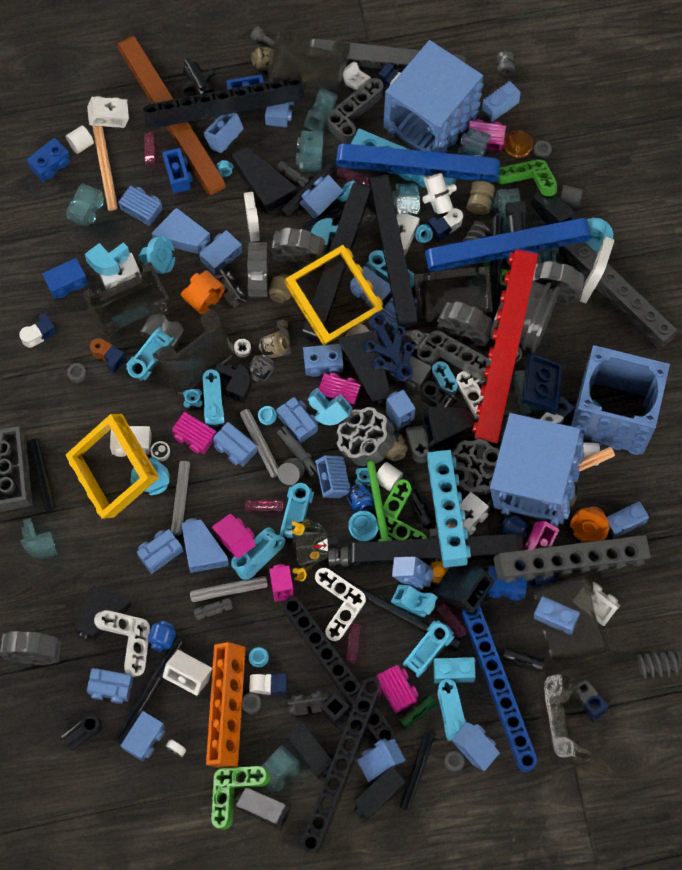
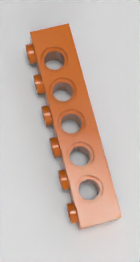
M230 642L214 645L206 765L218 768L238 767L245 647Z

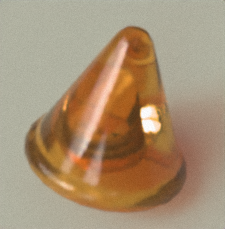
M514 130L504 137L503 147L510 156L522 158L532 151L533 141L531 136L523 130Z

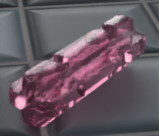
M338 167L336 171L337 177L342 179L344 177L349 182L354 180L358 184L369 187L368 177H362L361 174L354 171H346V168Z
M246 500L245 509L246 511H254V509L256 511H272V509L282 511L283 500Z
M446 603L441 604L437 611L441 616H444L443 619L450 628L455 630L458 638L464 637L467 634L465 627L461 626V622L450 611Z
M351 624V634H349L347 648L349 652H347L346 661L356 663L361 625Z

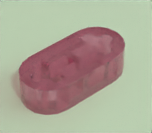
M145 133L146 166L155 165L154 133Z

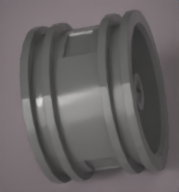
M532 281L519 341L523 351L529 348L531 353H536L552 315L561 287L556 286L554 289L551 288L552 284L549 282L543 285ZM504 302L500 303L498 309L502 310ZM497 314L492 325L490 338L493 337L494 328L498 329L500 321H496Z

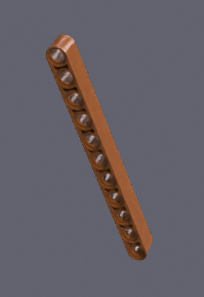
M131 36L117 43L121 55L150 102L153 104L174 100L136 38ZM188 122L166 126L182 154L186 156L187 162L207 194L211 196L225 189L226 185Z

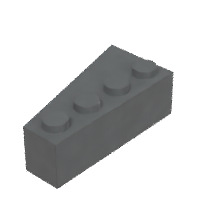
M19 426L1 429L0 512L33 506L26 433Z

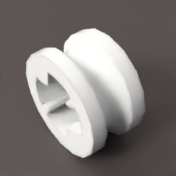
M246 339L237 340L234 344L235 354L240 358L249 356L251 353L250 342ZM242 345L243 347L245 345L246 351H239V346Z

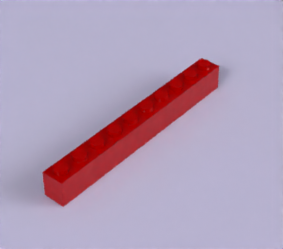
M515 248L514 253L510 252L508 264H512L510 272L506 271L504 283H508L507 290H502L500 302H504L502 310L498 309L496 321H500L498 329L494 328L492 340H496L495 346L490 347L488 358L492 360L491 365L486 366L484 377L488 379L486 385L482 384L480 396L484 397L483 402L478 403L476 414L480 416L478 422L474 421L472 433H476L475 439L498 443L537 263V252Z

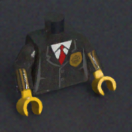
M311 519L292 522L293 560L299 567V569L294 568L293 573L298 574L294 578V580L304 581L310 570L328 558L329 547L338 546L337 535L327 536V531L323 526Z

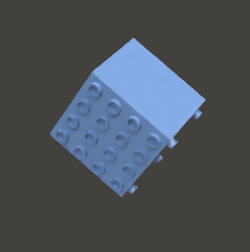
M429 40L385 91L383 128L387 130L389 135L391 134L392 137L395 135L417 151L447 153L448 147L456 143L458 135L461 132L464 133L469 126L468 123L471 120L474 121L479 114L478 108L481 104L479 101L482 96L483 75Z
M593 345L583 373L571 427L581 429V435L584 436L583 440L599 443V445H608L615 450H628L631 454L635 455L643 454L656 428L670 364ZM593 384L645 396L643 405L647 408L646 415L643 417L634 416V419L601 411L602 407L594 405L589 392Z
M510 413L490 486L494 508L502 510L501 513L504 515L505 512L506 515L513 512L551 521L550 524L554 526L555 523V527H558L559 523L563 524L564 519L569 518V500L573 501L575 494L574 482L578 481L580 473L579 463L582 464L584 458V436L581 435V429Z

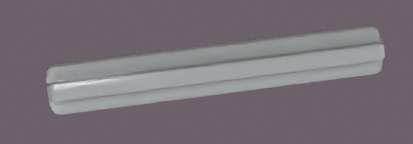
M245 409L241 411L240 416L253 442L257 445L258 452L270 476H278L277 471L279 467L250 410Z
M188 461L179 462L171 533L177 536L182 534L190 463Z
M262 576L193 590L190 592L192 602L266 588L268 584L266 577Z

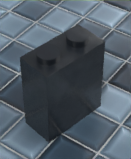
M470 565L454 566L448 569L433 593L443 604L474 613L495 581L483 569Z

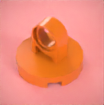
M598 507L577 510L570 523V527L574 530V536L585 543L603 541L610 530L609 520Z

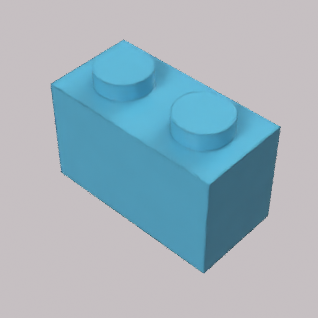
M434 658V683H440L445 679L453 680L455 683H474L475 659Z

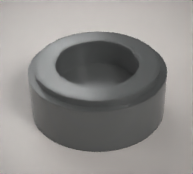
M538 141L534 145L533 154L538 159H547L551 154L552 147L547 141Z
M74 363L67 369L68 378L74 383L84 381L87 376L85 367L80 363Z
M248 693L242 698V709L244 712L255 714L260 710L261 699L257 694Z
M459 751L449 752L444 759L445 767L451 772L460 771L465 764L463 754Z

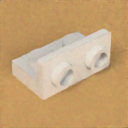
M587 582L572 602L601 625L605 626L620 607L617 603L618 599L611 594L607 596L601 591L603 588L597 583Z

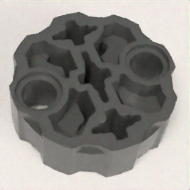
M283 228L281 231H275L273 234L270 252L272 253L271 257L275 261L281 262L288 267L303 269L325 256L327 246H325V240L322 237L316 236L310 231Z
M267 242L248 243V297H268Z
M550 261L536 264L533 281L543 285L549 282L552 284L551 288L554 289L556 286L561 287L556 301L557 304L569 305L581 300L585 285V277L581 272L576 271L572 266Z
M447 302L437 320L439 323L438 328L442 332L471 347H485L488 344L494 322L480 309L462 302Z
M375 408L355 409L337 429V446L356 465L366 466L368 460H372L376 464L382 461L386 453L393 448L395 442L393 432L395 429L387 417L379 413Z
M465 440L459 443L457 448L451 453V456L456 458L454 474H460L464 478L459 480V486H456L463 496L467 497L470 492L476 496L491 494L490 486L497 461L490 462L487 458L492 456L497 460L500 451L498 448L489 445L486 440Z
M12 631L2 634L0 656L5 660L22 664L51 665L59 661L61 641L54 636L41 633Z

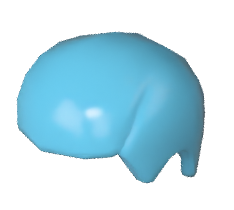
M359 510L352 514L348 522L351 535L360 542H368L373 539L379 529L376 517L367 510Z

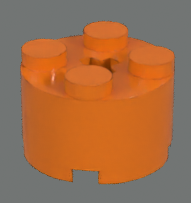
M206 270L200 275L196 273L191 277V284L182 291L181 296L197 312L204 314L210 310L208 308L209 305H215L225 292V285Z

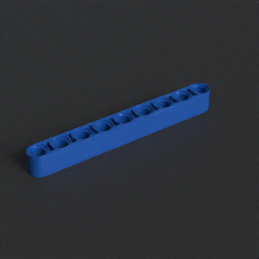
M355 144L338 145L336 165L343 168L423 176L442 173L444 178L486 182L498 181L500 161L496 158Z
M580 218L434 247L426 250L425 256L429 271L436 272L510 257V252H515V248L537 252L586 242L592 236L587 219Z
M480 605L475 610L476 614L469 615L466 611L462 610L461 614L516 764L522 772H530L537 763V757ZM480 626L483 632L475 633L473 627ZM482 644L488 645L490 651L483 652L479 646ZM494 663L497 669L490 671L486 665ZM499 681L504 685V688L498 690L494 687L493 683ZM507 700L510 702L511 707L505 709L501 706L500 702ZM514 719L517 721L518 726L512 728L508 725L507 721ZM516 738H522L525 742V746H517L514 740ZM522 758H530L532 765L525 766L522 763Z

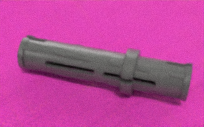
M287 426L282 427L286 435L281 430L277 434L295 457L303 462L305 470L310 477H315L316 475L312 468L317 474L318 471L315 462L311 459V454L304 450Z

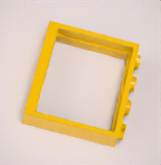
M344 245L292 274L284 281L323 345H327L352 328L367 321L373 314L380 313L383 310L382 300L379 296H375L372 291V284L369 280H365L362 275V268L359 264H355L352 259V252L349 248H345ZM341 254L374 308L328 334L296 280Z
M110 414L66 454L70 466L74 469L79 482L85 488L88 498L93 502L98 515L102 519L114 518L160 478L123 414ZM110 429H112L140 477L111 504H109L82 457Z

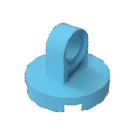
M590 218L587 221L592 238L586 241V243L598 254L605 236L613 239V230L606 221L599 218Z
M154 237L150 240L148 247H144L141 250L139 260L149 265L155 273L163 274L170 272L175 263V257H172L174 246L167 237Z
M151 457L149 460L160 478L148 487L145 492H150L149 495H156L166 490L170 474L168 469L156 457ZM135 468L131 472L132 485L140 478Z

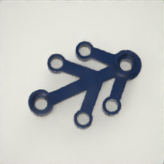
M375 313L370 316L369 325L371 328L376 329L385 347L376 344L373 340H368L364 343L363 348L367 353L374 351L391 358L394 364L386 362L382 357H377L373 360L372 365L377 370L383 368L393 372L399 381L406 382L410 380L413 374L409 362L414 346L410 342L401 346L403 353L401 361L398 354L405 329L400 325L393 328L392 335L394 340L392 344L383 327L386 323L385 316L381 313Z

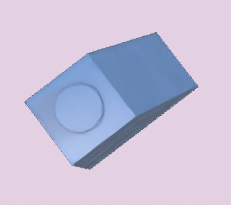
M177 208L152 232L153 238L158 236L167 237L172 242L174 248L199 254L204 246H209L211 243L210 233Z
M192 518L182 523L190 573L229 566L226 554L202 520Z

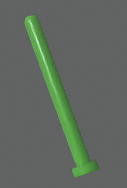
M368 460L367 468L381 539L378 541H392V537L388 536L375 463L372 460Z

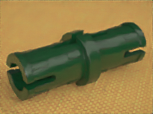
M428 694L417 705L413 704L407 713L398 718V721L404 729H407L416 720L422 719L424 714L436 706L437 703Z

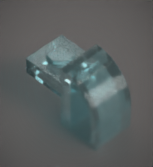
M321 88L315 105L308 111L304 127L320 134L327 127L328 114L335 108L338 95Z
M31 518L23 520L24 527H21L24 539L20 540L26 553L36 559H45L58 555L51 531L36 535Z

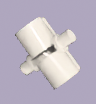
M442 173L423 177L428 191L427 195L422 197L425 204L431 202L433 210L437 214L452 210L453 205L449 195L457 190L456 185H446Z

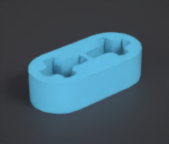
M442 361L436 362L432 366V376L435 382L445 389V381L447 380L448 384L453 386L452 390L449 388L445 390L455 394L458 383L449 366ZM437 368H440L441 370L444 369V377L441 375L440 372L436 373Z

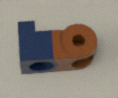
M101 338L91 341L90 349L93 356L107 362L108 369L115 374L126 360L124 352Z

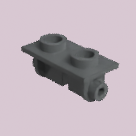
M220 269L222 274H217L215 277L225 285V290H229L223 294L229 305L237 307L240 304V300L247 302L244 297L245 292L234 282L236 280L234 275L230 271L227 272Z
M419 330L405 331L404 336H402L400 349L407 342L412 343L414 349L422 348L426 344V339L430 333H421Z
M323 691L312 692L310 696H303V694L292 695L288 699V705H293L289 707L290 715L308 714L307 706H311L312 713L322 712L321 706L326 702L325 699H329L328 694H323Z

